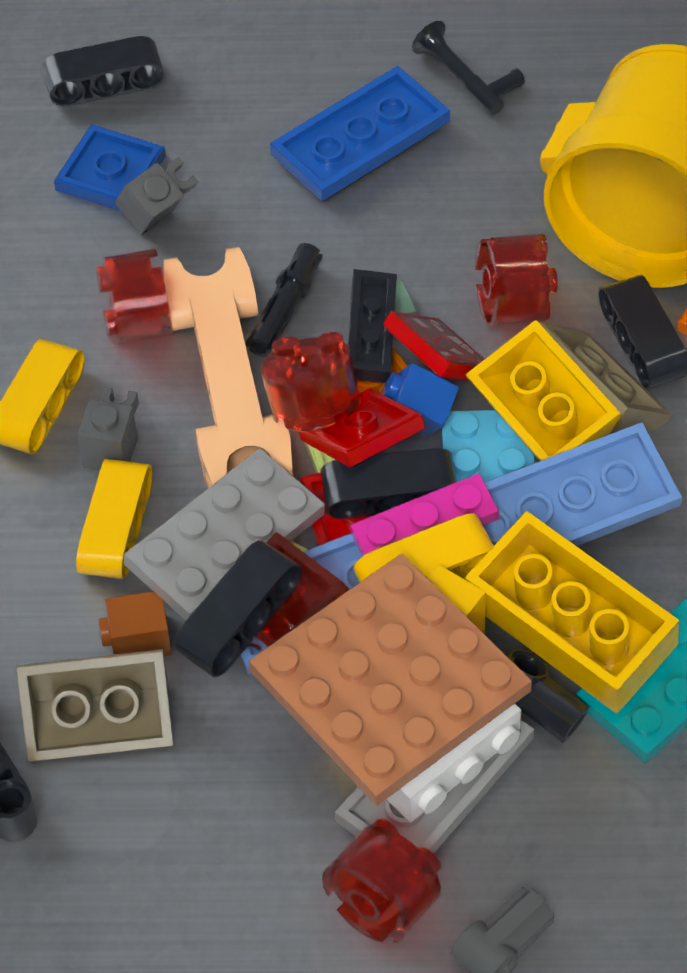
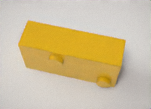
M528 511L517 520L465 577L466 581L486 592L485 616L616 714L619 713L678 646L679 620Z

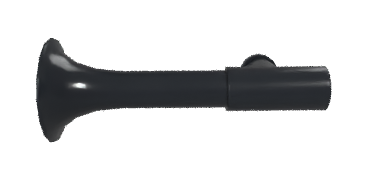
M434 21L425 26L415 37L412 51L415 54L428 52L435 55L465 85V89L490 115H496L504 107V102L498 96L525 83L523 73L515 68L509 74L487 85L447 45L443 37L446 30L443 21Z

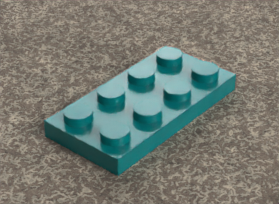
M687 598L669 612L679 620L678 646L618 714L583 688L576 693V698L589 707L587 714L645 764L687 728Z

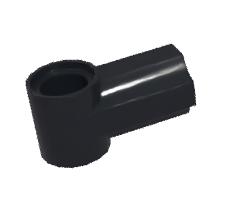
M523 649L512 650L508 658L532 681L531 692L515 704L521 709V714L527 715L564 743L580 726L588 713L589 707L548 677V667L538 656Z

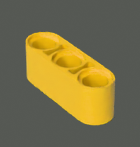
M42 338L36 341L0 401V445L32 455L37 453L82 375L85 362L83 351Z
M104 459L77 549L76 568L79 574L126 579L129 569L124 565V554L133 548L138 540L152 487L153 472L150 464Z
M474 513L465 514L376 549L361 557L355 563L353 569L359 582H361L402 553L426 577L439 564L465 579L466 575L492 549L493 544L478 515Z

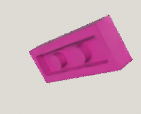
M478 473L351 524L350 528L355 543L363 557L376 549L461 515L474 513L478 515L483 526L499 520V511Z

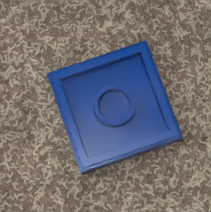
M91 124L54 179L55 190L121 211L115 204V201L125 185L157 162L161 165L166 157L165 147Z

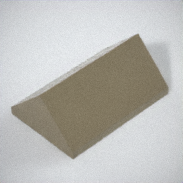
M545 323L540 324L620 412L619 421L610 434L643 422L648 434H650L671 419L673 415L588 332Z
M163 649L16 666L28 762L173 746L169 684Z

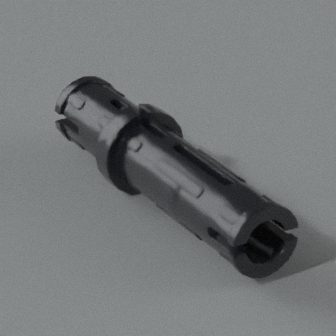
M309 243L299 244L290 264L279 273L276 279L277 286L246 341V346L250 347L249 351L264 358L272 354L298 301L308 294L311 287V277L323 258V255L319 254L320 250Z

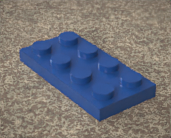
M396 66L271 142L270 151L271 155L315 196L324 201L449 123L450 110L403 69Z

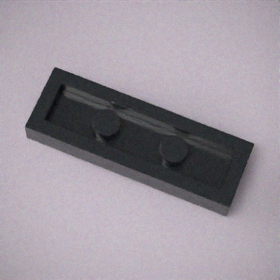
M359 269L353 270L345 379L386 383L390 377L393 334L385 328L383 323L391 311L395 312L397 274Z

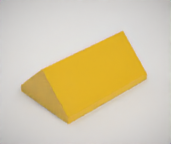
M537 320L533 321L465 374L467 379L539 461L609 435L620 418V412Z

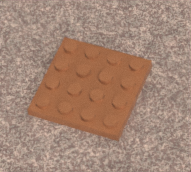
M402 553L248 661L249 671L376 806L531 692L532 681Z

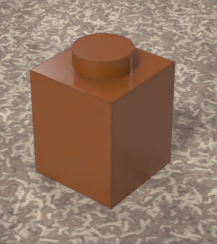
M154 591L105 599L108 617L99 619L103 647L112 645L114 655L163 649L164 656L172 655L164 601Z

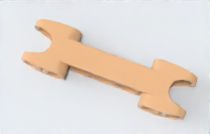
M240 247L225 249V263L222 268L208 276L190 274L184 269L177 257L165 259L164 286L171 327L173 331L194 328L215 422L214 426L195 429L199 458L207 487H211L259 448L293 476L291 438L285 414L280 413L262 417L239 319L258 316L252 276Z

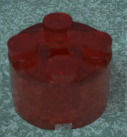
M544 233L491 237L479 241L476 250L475 270H482V284H477L476 290L480 311L486 323L502 325L549 320L551 311L549 294L557 292L558 278L555 267H548L547 264L548 245Z
M156 249L103 257L104 266L95 267L99 293H108L110 309L103 310L106 334L109 337L116 336L118 344L171 334V327H162L161 323L162 317L169 316L161 267L152 268L150 258L158 257Z
M327 332L319 337L301 340L288 336L280 338L272 344L273 352L264 359L260 369L272 417L276 423L279 420L284 421L285 428L292 431L318 430L336 424L334 416L346 410L349 417L358 409L361 403V395L350 349L344 343L342 334Z
M380 818L372 825L363 828L324 870L322 884L327 896L333 891L342 902L337 911L353 928L374 941L383 943L389 936L394 937L393 943H399L440 897L441 884L437 872L441 869V863L431 850L425 847L417 848L408 839L400 835L392 823Z

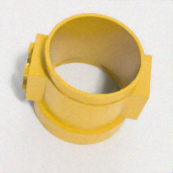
M676 44L651 45L633 51L618 62L609 75L596 102L568 104L560 121L556 124L547 146L541 153L540 164L542 171L547 175L544 186V206L548 220L558 238L576 257L596 271L615 280L622 281L643 275L651 287L665 288L687 283V46Z

